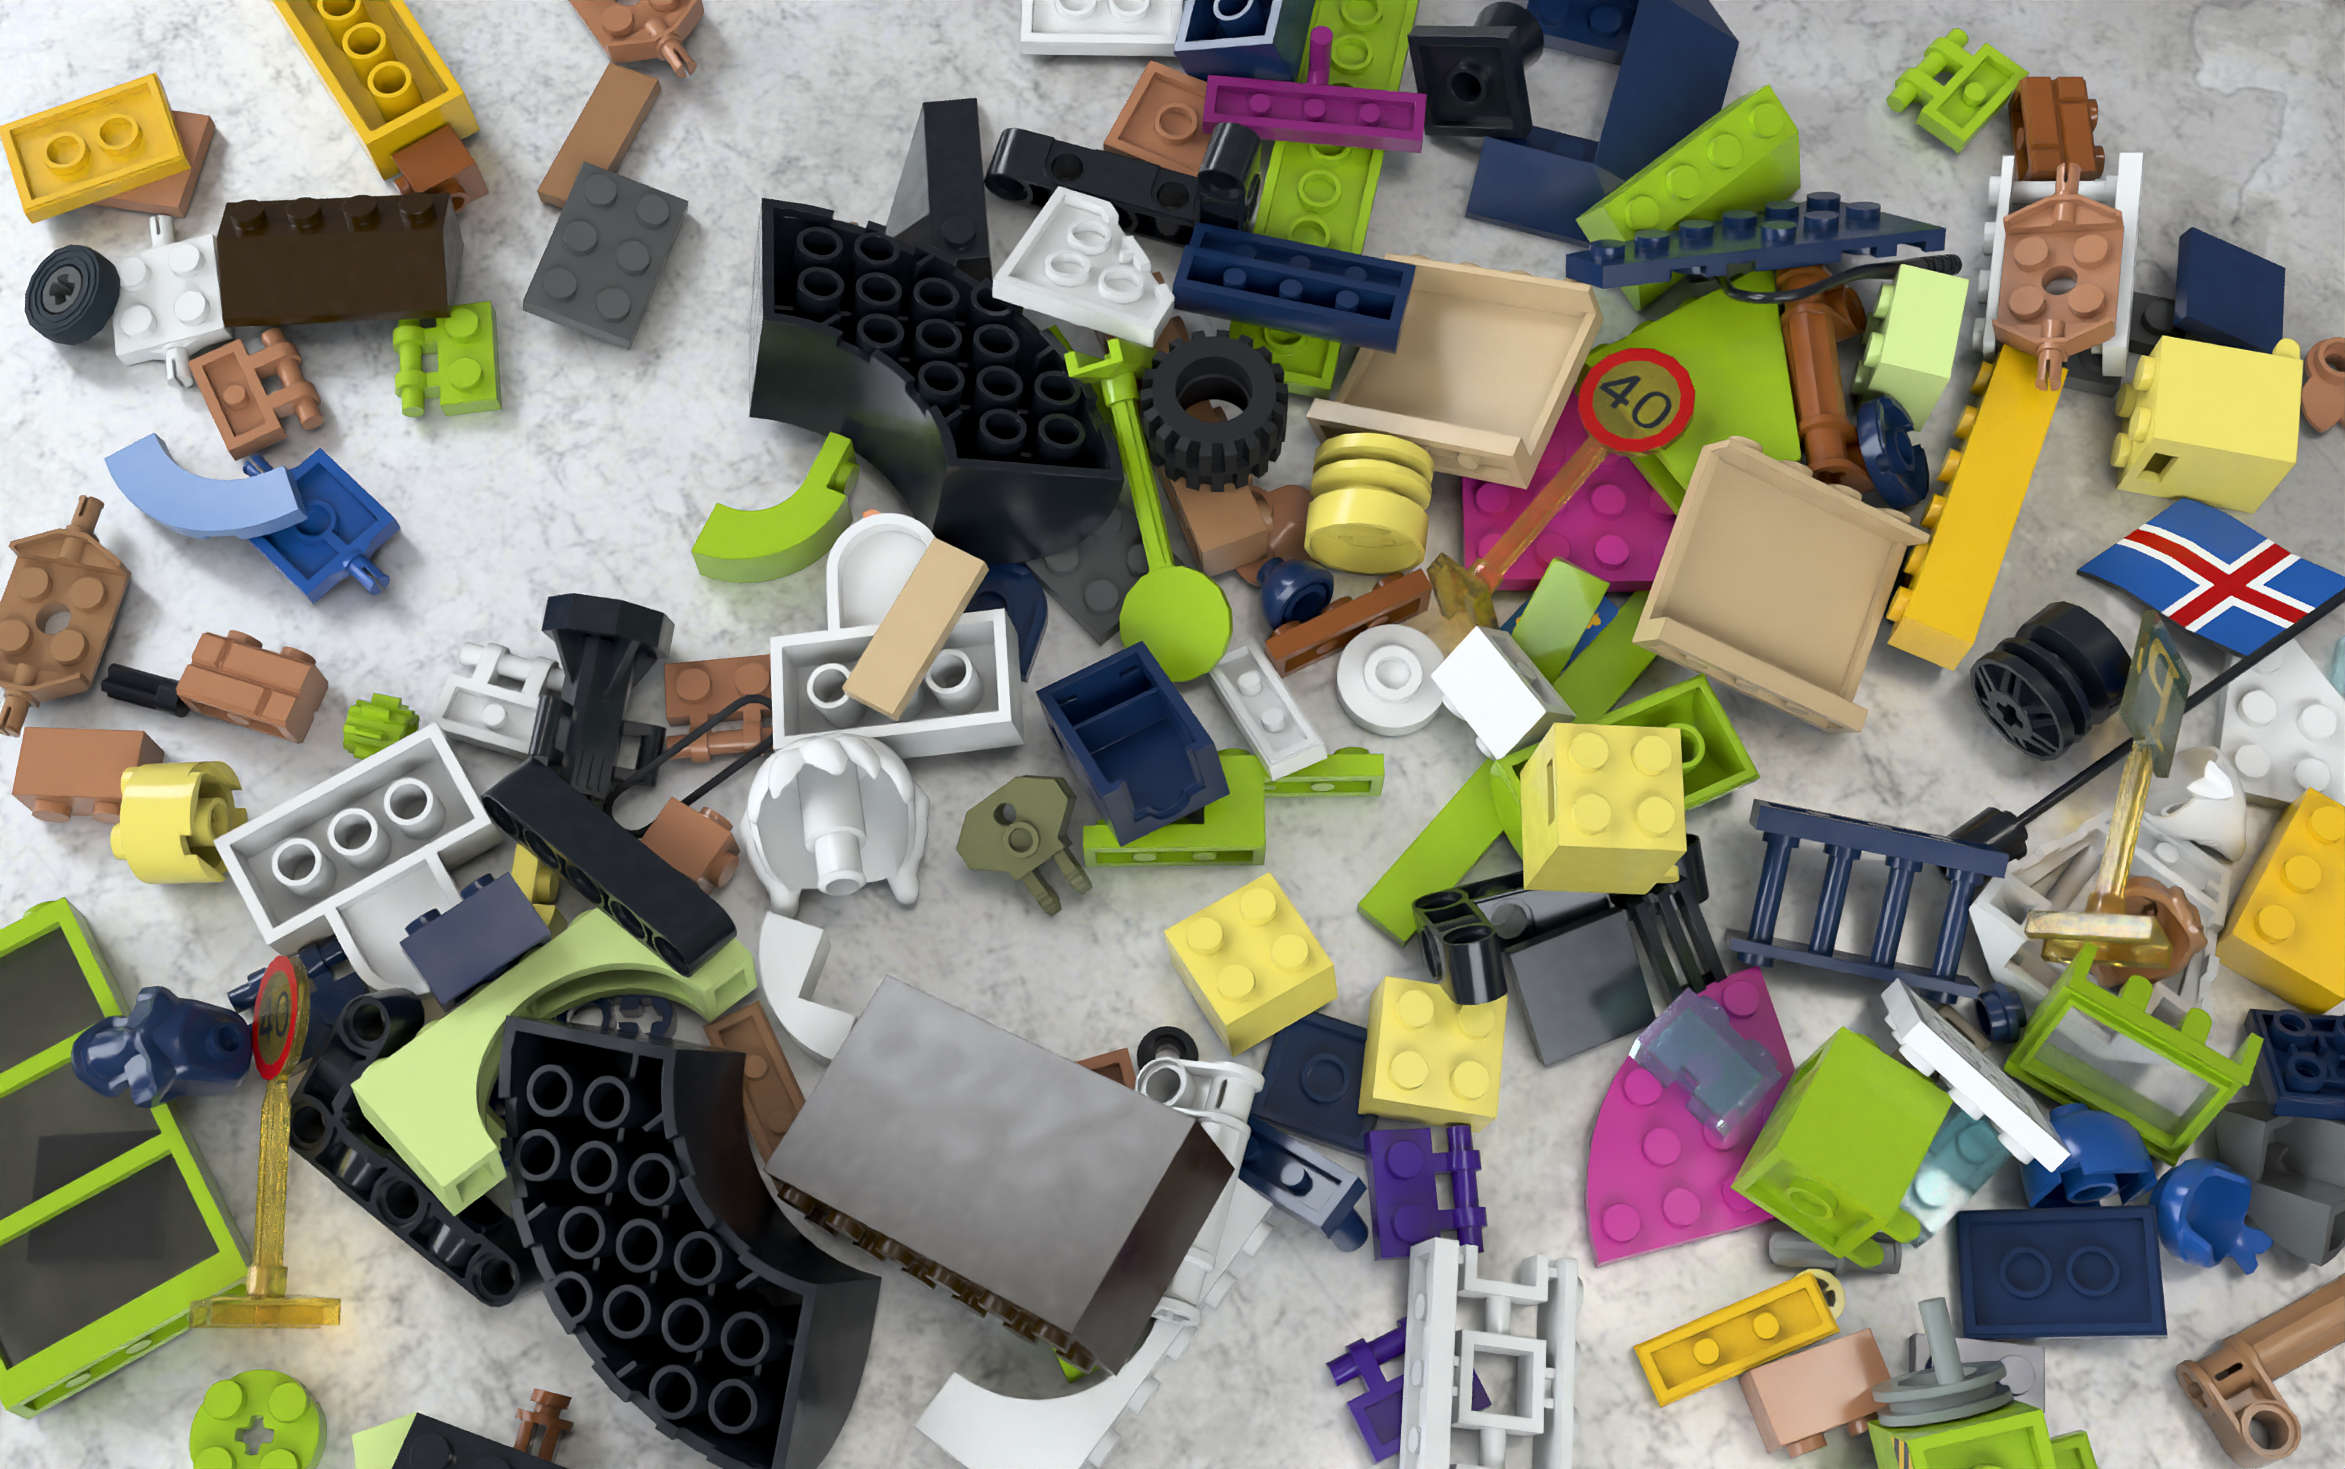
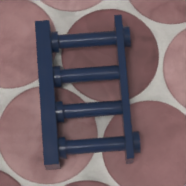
M1754 798L1749 823L1756 830L1764 831L1762 841L1768 843L1749 932L1726 928L1724 941L1730 950L1738 951L1737 960L1761 967H1773L1774 960L1779 959L1888 982H1894L1899 978L1908 986L1921 988L1919 996L1945 1004H1957L1958 996L1978 998L1980 987L1968 976L1957 974L1970 916L1969 908L1973 903L1976 885H1983L1985 875L2005 878L2010 854L1994 845ZM1800 839L1825 843L1823 853L1829 855L1809 944L1773 937L1792 848H1799ZM1862 851L1886 855L1884 864L1890 866L1870 957L1834 949L1853 860H1860ZM1923 863L1947 867L1946 877L1951 878L1932 969L1895 962L1915 872H1922Z

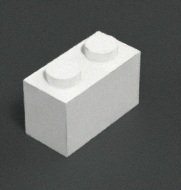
M1476 626L1431 675L1444 692L1442 701L1455 716L1468 722L1478 735L1476 738L1477 746L1493 761L1541 742L1554 723H1571L1576 717V714L1507 631Z

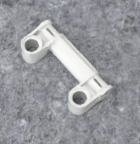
M1161 1057L1148 1062L1140 1070L1136 1078L1135 1091L1197 1119L1235 1168L1151 1317L1185 1326H1197L1200 1323L1202 1313L1197 1308L1204 1279L1206 1273L1212 1272L1215 1268L1216 1256L1247 1141L1251 1134V1128L1247 1125V1120L1254 1095L1261 1092L1265 1082L1264 1077L1259 1072L1247 1066L1223 1061L1208 1063ZM1179 1089L1177 1095L1172 1100L1167 1101L1168 1097Z

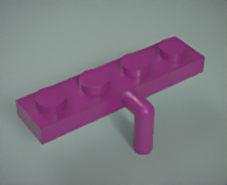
M1318 26L1312 30L1310 37L1307 83L1208 75L1202 134H1212L1214 126L1219 123L1232 122L1250 128L1260 139L1421 153L1427 94L1328 85L1333 33L1326 26Z

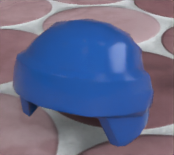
M2207 1158L2185 1160L2180 1166L2173 1167L2165 1172L2151 1190L2148 1205H2155L2157 1229L2161 1244L2178 1261L2193 1266L2212 1268L2220 1264L2225 1257H2232L2243 1272L2249 1275L2254 1273L2258 1266L2255 1254H2263L2273 1246L2274 1241L2262 1230L2249 1227L2243 1223L2251 1199L2252 1181L2248 1176L2233 1171L2226 1164Z

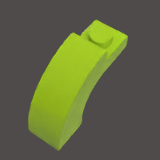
M830 431L802 485L792 496L778 505L762 510L746 511L734 509L717 502L691 549L700 575L732 583H759L794 574L827 554L841 534L853 522L847 496L850 495L857 483L860 465L857 464L851 439Z

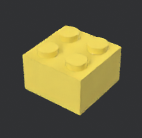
M1270 872L1164 931L1174 969L1232 1058L1338 998L1334 964Z
M1385 976L1370 996L1368 1033L1365 1043L1358 1114H1375L1382 1118L1445 1128L1467 1125L1471 1126L1472 1132H1481L1497 1118L1508 996L1504 995L1497 1000L1478 1005H1461L1454 1003L1439 984Z

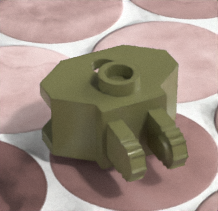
M1036 775L1015 777L966 812L956 850L969 869L1009 872L1015 882L1022 879L1041 908L1051 917L1061 911L1062 908L1059 896L1038 870L1043 864L1053 858L1070 887L1081 895L1093 888L1089 877L1068 848L1073 843L1066 833L1077 796L1063 777ZM1007 803L1016 810L1014 822L1007 820L1004 815V808Z

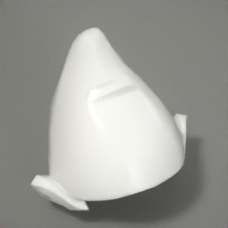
M2214 746L2193 747L2174 754L2163 749L2157 778L2151 767L2143 772L2141 780L2145 786L2139 800L2141 815L2155 829L2168 836L2183 840H2195L2198 844L2210 846L2222 853L2227 860H2240L2246 848L2247 805L2242 783L2234 767L2223 752Z

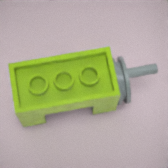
M1945 1297L1931 1298L1918 1302L1934 1368L1896 1376L1871 1387L1875 1402L1889 1403L1877 1410L1879 1419L1867 1421L1878 1469H2058L2043 1409L2014 1400L2011 1388L2008 1385L1995 1384V1382L2007 1376L2003 1362L1977 1361L1961 1363Z

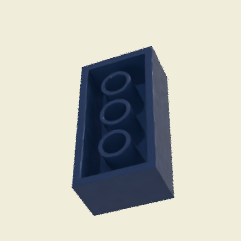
M1186 0L1173 53L1188 75L1207 82L1208 75L1297 82L1315 0Z

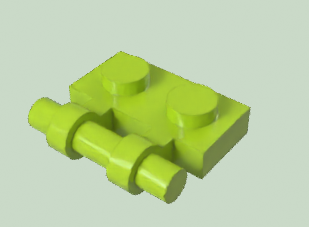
M1953 28L1945 37L1936 38L1924 51L1925 58L1915 68H1907L1895 81V89L1886 98V102L1893 111L1898 113L1903 112L1910 103H1921L1925 107L1920 111L1916 123L1960 154L2007 104L2019 81L2024 77H2028L2029 72L1988 43H1985L1974 55H1971L1963 49L1969 42L1967 34L1960 28ZM1949 72L1954 75L1945 86L1934 80L1939 73Z
M491 301L453 305L451 317L436 318V327L422 328L420 319L398 320V327L393 330L392 335L393 350L399 354L400 372L396 373L394 379L395 394L401 398L402 414L404 416L413 418L424 415V399L440 397V406L445 416L502 409L496 311ZM437 353L438 371L424 372L422 355Z

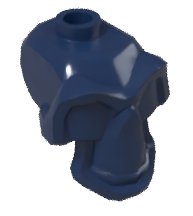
M163 986L142 988L138 993L136 1005L129 1017L123 1015L109 1016L84 1031L74 1041L71 1050L72 1070L79 1080L97 1093L108 1098L118 1097L123 1091L131 1087V1098L135 1106L140 1108H154L172 1101L177 1096L203 1097L225 1094L242 1085L249 1073L253 1055L252 1033L245 1019L235 1011L199 1000L179 998L170 989Z

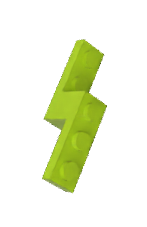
M1345 747L1336 750L1334 754H1327V758L1272 781L1256 755H1251L1249 751L1239 748L1219 750L1217 753L1230 794L1203 807L1204 824H1192L1191 820L1182 817L1120 847L1103 819L1098 820L1096 825H1083L1085 867L1264 865L1266 849L1265 798L1381 796L1385 778L1384 753L1370 754L1369 750L1365 748Z

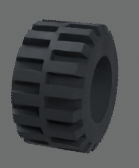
M1204 330L1192 332V340L1184 342L1181 337L1169 342V353L1159 350L1152 358V369H1146L1144 372L1142 390H1140L1141 423L1147 448H1149V457L1155 467L1165 465V476L1173 482H1176L1181 477L1185 478L1186 488L1199 491L1201 484L1211 485V492H1224V484L1232 482L1236 489L1247 486L1250 474L1259 479L1267 473L1268 462H1276L1281 454L1282 442H1285L1288 410V384L1284 383L1285 373L1280 363L1272 364V353L1265 346L1255 350L1253 348V339L1241 334L1238 340L1229 338V331L1217 330V335L1206 337ZM1204 400H1223L1232 403L1243 412L1239 416L1225 422L1209 423L1195 419L1186 410L1190 406Z

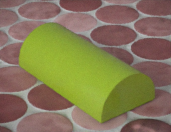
M1704 673L1583 723L1680 728L1685 812L1752 784L1761 777ZM1540 742L1494 761L1490 770L1491 793L1499 820L1509 841L1522 860L1520 771Z

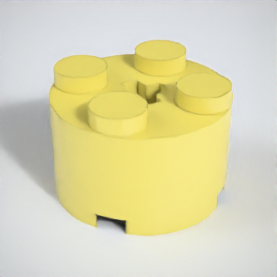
M222 761L151 763L141 765L140 767L126 768L121 777L123 797L120 809V823L113 827L110 837L113 855L118 860H127L135 876L146 884L210 883L226 880L223 874L228 869L213 840L248 822L246 808H235L231 790H242L235 772Z

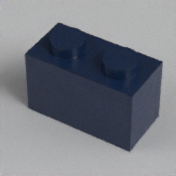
M506 872L496 880L491 873L478 878L459 893L463 900L442 915L437 908L432 909L419 916L405 928L409 936L399 942L402 952L445 1013L467 999L479 986L494 981L518 965L520 959L529 950L537 946L543 947L551 941L550 930L509 872Z

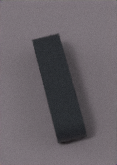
M529 757L481 795L484 808L503 831L680 975L687 978L691 977L737 936V929L732 919L715 900L538 759Z

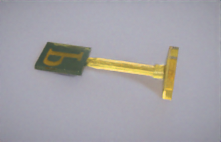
M2144 610L2119 711L2121 718L2133 737V747L2124 766L2095 891L2088 895L2084 913L2029 910L2024 933L2028 938L2044 939L2040 955L2044 962L2071 963L2088 941L2099 947L2092 965L2169 970L2174 947L2154 916L2125 915L2127 903L2123 899L2152 774L2154 773L2156 778H2169L2192 679L2186 664L2156 610Z

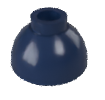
M1274 557L1260 568L1256 577L1257 583L1261 586L1259 592L1260 609L1266 623L1273 631L1285 623L1297 620L1302 624L1321 615L1322 610L1329 605L1333 595V575L1323 566L1309 560L1292 559L1284 561L1281 557Z

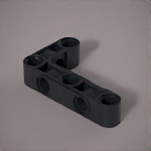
M1232 122L1219 123L1214 126L1197 177L1111 152L1099 149L1094 150L1056 140L1054 137L1019 128H1008L1001 133L984 183L991 193L1001 199L1040 210L1043 209L1058 186L1109 201L1119 214L1118 225L1123 232L1185 248V245L1190 244L1196 222L1248 232L1257 206V197L1261 183V174L1259 172L1262 144L1259 136L1246 126ZM1065 177H1073L1076 180L1068 182L1061 181L1059 179ZM1168 205H1177L1182 208L1177 210H1169L1164 207Z
M1686 833L1687 852L1674 865L1679 867L1680 875L1688 878L1698 904H1701L1709 898L1699 836ZM1523 871L1421 896L1412 902V910L1422 961L1433 980L1438 982L1454 1003L1478 1005L1497 1000L1508 992L1501 953H1504L1503 949L1613 906L1624 910L1627 922L1632 921L1625 900L1637 894L1609 896V893L1524 890ZM1673 894L1670 895L1675 911L1679 910ZM1513 903L1514 911L1512 916L1505 923L1493 925L1491 918L1495 910L1504 904ZM1656 904L1648 907L1651 915H1660Z
M397 987L352 998L344 1006L323 1044L313 1056L309 1068L283 1111L281 1132L285 1142L297 1154L330 1179L348 1197L432 1265L446 1273L480 1302L490 1307H502L540 1290V1284L545 1281L537 1267L531 1248H524L515 1221L484 1194L456 1216H453L363 1115L351 1087V1084L358 1080L366 1068L373 1062L381 1058L390 1057L415 1038L425 1022V1010L421 1000L414 992L406 988ZM381 1011L385 1018V1027L381 1021ZM414 1189L417 1191L419 1203L415 1198ZM507 1262L513 1269L515 1281L509 1274Z

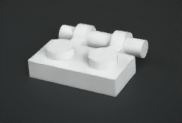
M466 642L460 653V664L476 668L472 678H467L449 672L427 726L436 721L450 739L520 759H528L530 757L528 756L539 696H547L552 690L562 692L565 677L564 670L559 668V663L552 659L539 656L534 661L510 654L508 647L499 644L488 643L484 647ZM505 676L525 682L520 693L496 686L497 682Z

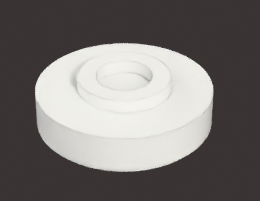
M1386 624L1369 628L1354 637L1341 654L1336 675L1338 700L1348 717L1367 731L1384 736H1402L1416 732L1429 724L1439 713L1443 705L1442 696L1444 692L1431 675L1445 661V658L1439 647L1428 636L1411 627Z

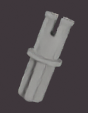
M1774 1231L1770 1235L1769 1256L1771 1263L1774 1265L1829 1268L1830 1273L1834 1277L1841 1276L1843 1271L1898 1274L1901 1267L1902 1247L1900 1242L1886 1233H1875L1870 1238L1882 1247L1884 1259L1875 1268L1865 1269L1846 1256L1838 1259L1797 1231Z

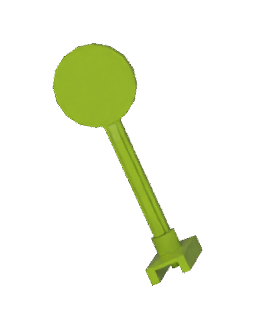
M1115 338L1107 341L1110 353L1104 355L1105 360L1077 351L1064 354L1069 377L1101 385L1106 407L1112 409L1149 565L1148 574L1142 576L1126 594L1119 615L1120 639L1125 649L1143 641L1171 682L1193 681L1211 672L1226 655L1233 635L1232 608L1223 589L1210 576L1187 566H1177L1174 562L1137 407L1140 395L1136 380L1143 378L1146 369H1152V358L1158 351L1131 341Z

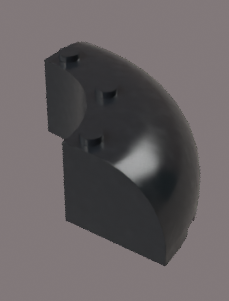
M762 198L756 240L751 302L749 417L795 425L828 437L831 431L851 439L854 452L871 463L892 483L911 509L914 518L923 523L933 533L935 538L984 561L986 564L1026 562L1059 553L1083 541L1107 520L1118 502L1125 480L1118 444L1110 423H1104L1096 407L1098 396L1091 383L1084 384L1081 380L1069 377L1064 354L1069 352L1048 328L1040 331L1036 325L1022 314L1024 307L993 298V281L986 277L982 282H979L969 274L956 268L958 259L933 245L919 240L916 247L886 235L887 226L868 221L866 228L848 222L833 219L834 210L803 203Z
M506 1015L499 1064V1098H505L507 1138H500L502 1160H509L516 1199H511L510 1203L524 1248H531L537 1267L545 1281L540 1284V1287L552 1312L567 1335L575 1334L586 1353L595 1362L591 1367L614 1394L624 1403L632 1402L657 1424L656 1430L671 1440L679 1439L697 1452L706 1455L707 1461L723 1469H817L837 1440L856 1397L868 1355L882 1277L860 1271L838 1261L819 1249L790 1222L769 1193L753 1157L745 1126L743 1074L746 1053L620 1029Z

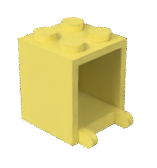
M2162 335L2149 356L2142 355L2140 357L2134 378L2130 384L2123 383L2118 392L2115 415L2123 417L2122 430L2114 440L2110 457L2111 466L2118 467L2116 489L2173 500H2180L2184 497L2212 507L2254 514L2297 463L2304 360H2300L2299 344L2293 339L2284 338L2277 343L2272 354Z
M1554 723L1520 771L1524 890L1646 895L1656 883H1674L1679 881V867L1674 864L1687 852L1680 728Z

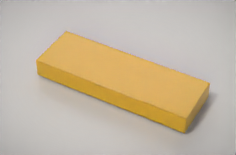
M1811 1270L1633 1347L1658 1403L1663 1408L1746 1373L1749 1370L1838 1334L1840 1329Z

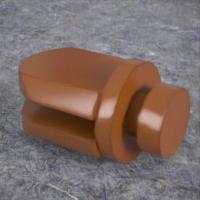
M534 1388L530 1401L536 1402L534 1412L520 1408L517 1409L515 1418L522 1421L513 1448L531 1454L539 1424L545 1425L547 1428L538 1457L555 1463L564 1430L572 1432L575 1423L559 1418L562 1409H569L572 1397Z

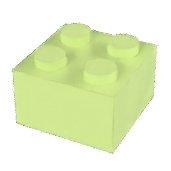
M1901 264L1892 284H1881L1873 312H1868L1866 316V330L1860 336L1859 344L1866 346L1863 360L1857 361L1850 383L1849 393L1858 395L1854 413L1855 417H1857V412L1863 402L1889 395L1901 403L1914 423V431L1921 432L1950 380L1969 279Z

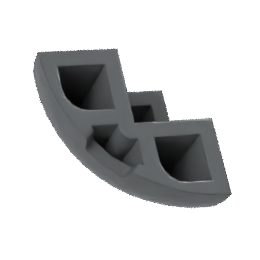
M2246 1101L2226 1104L2216 1115L2218 1151L2221 1163L2228 1165L2235 1172L2248 1176L2252 1181L2253 1189L2247 1214L2264 1233L2284 1249L2305 1261L2322 1267L2332 1260L2345 1246V1121L2271 1115L2267 1101Z

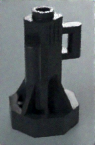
M577 593L548 596L541 631L556 643L565 677L560 698L546 695L539 696L528 756L536 758L547 765L548 768L592 803L607 799L608 794L612 790L613 781H625L662 754L666 728L627 721L625 718L631 690L658 659L669 658L675 627L671 619L663 612L619 599ZM622 735L641 738L635 769L616 766ZM659 767L635 785L656 787Z

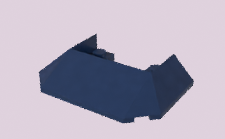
M1529 0L1526 9L1537 19L1541 26L1545 48L1620 66L1600 141L1533 126V129L1525 139L1491 138L1485 136L1465 218L1590 249V241L1575 219L1722 110L1739 41L1709 0Z

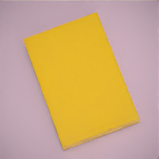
M156 72L0 126L1 141L23 211L32 224L191 169L163 83Z

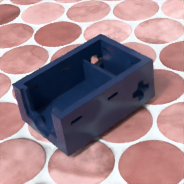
M1143 641L1036 691L1055 744L1120 847L1230 794L1214 741Z

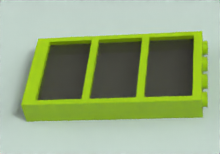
M65 897L57 901L39 903L28 909L22 919L0 929V1399L6 1411L27 1420L267 1287L175 1098L168 1103L150 1109L136 1107L131 1098V1087L123 1091L118 1097L108 1098L97 1093L79 1080L72 1070L71 1050L74 1041L84 1031L109 1016L123 1015L129 1017L131 1009L85 916Z

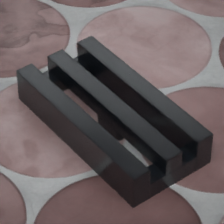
M1679 874V881L1658 883L1646 895L1637 894L1625 900L1669 1008L1672 1009L1674 1006L1685 1001L1693 993L1698 994L1706 990L1707 985L1715 981L1719 983L1727 978L1688 878ZM1672 894L1675 898V901L1677 903V906L1679 908V911L1681 913V916L1683 918V921L1685 923V926L1687 928V931L1689 933L1697 956L1704 970L1705 974L1701 975L1699 971V968L1697 966L1689 943L1686 939V936L1684 934V931L1682 929V926L1680 924V921L1670 899V895ZM1653 904L1657 906L1671 946L1676 953L1687 983L1681 987L1648 908Z

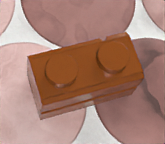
M2024 77L2020 80L2008 103L2017 181H2056V168L2062 163H2066L2067 173H2069V163L2078 164L2081 167L2080 181H2095V179H2099L2104 170L2105 154L2101 145H2094L2093 131L2098 121V104L2096 99H2088L2086 80L2083 77H2057L2055 80H2051V77Z

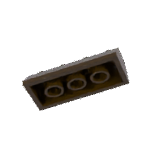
M415 192L408 195L390 196L356 195L343 198L315 199L302 197L295 200L257 201L249 199L240 202H227L216 238L222 320L225 327L450 318L464 249V242L450 193L426 194Z

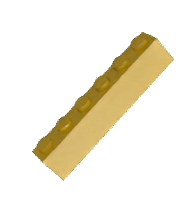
M2003 344L1991 364L1982 361L1975 372L1968 390L1969 393L1976 395L1974 405H1965L1952 436L1961 439L1957 451L1949 449L1936 477L1937 481L1944 483L1941 495L1935 493L1932 495L1920 521V526L1927 528V533L1930 534L1928 543L1913 545L1903 568V572L1911 575L1907 588L1903 586L1898 588L1886 614V619L1894 621L1887 644L1951 671L1955 670L1975 642L2069 370L2062 367L2061 387L2058 390L2051 391L2049 378L2048 390H2039L2035 387L2038 368L2037 358L2006 344Z

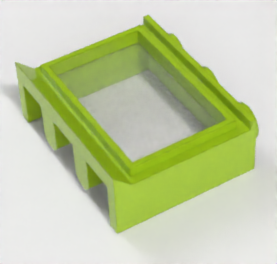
M2087 941L2029 1017L2026 1026L2020 1029L2019 1040L2013 1044L2003 1071L2063 1105L2082 1103L2087 1105L2088 1110L2105 1111L2127 1120L2139 1132L2149 1154L2175 1167L2182 1154L2242 1086H2249L2264 1039L2251 1033L2228 1059L2205 1046L2212 1026V1019L2204 1010L2191 1008L2181 1019L2177 1029L2145 1012L2153 992V986L2143 976L2132 975L2120 989L2118 997L2087 980L2086 977L2099 948Z

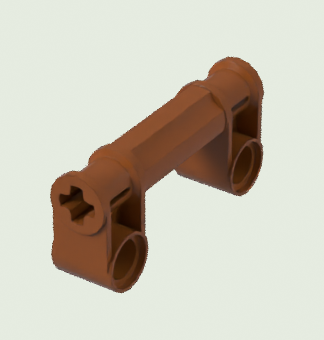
M1824 264L1784 268L1776 272L1775 284L1780 291H1788L1816 283L1834 274ZM1842 284L1803 300L1784 303L1785 312L1781 315L1780 321L1781 328L1783 329L1799 442L1804 445L1806 466L1813 471L1812 478L1827 485H1844L1864 494L1876 490V487L1867 471L1860 450L1857 428L1847 420L1836 343L1863 334L1866 330V315L1857 292L1851 286Z

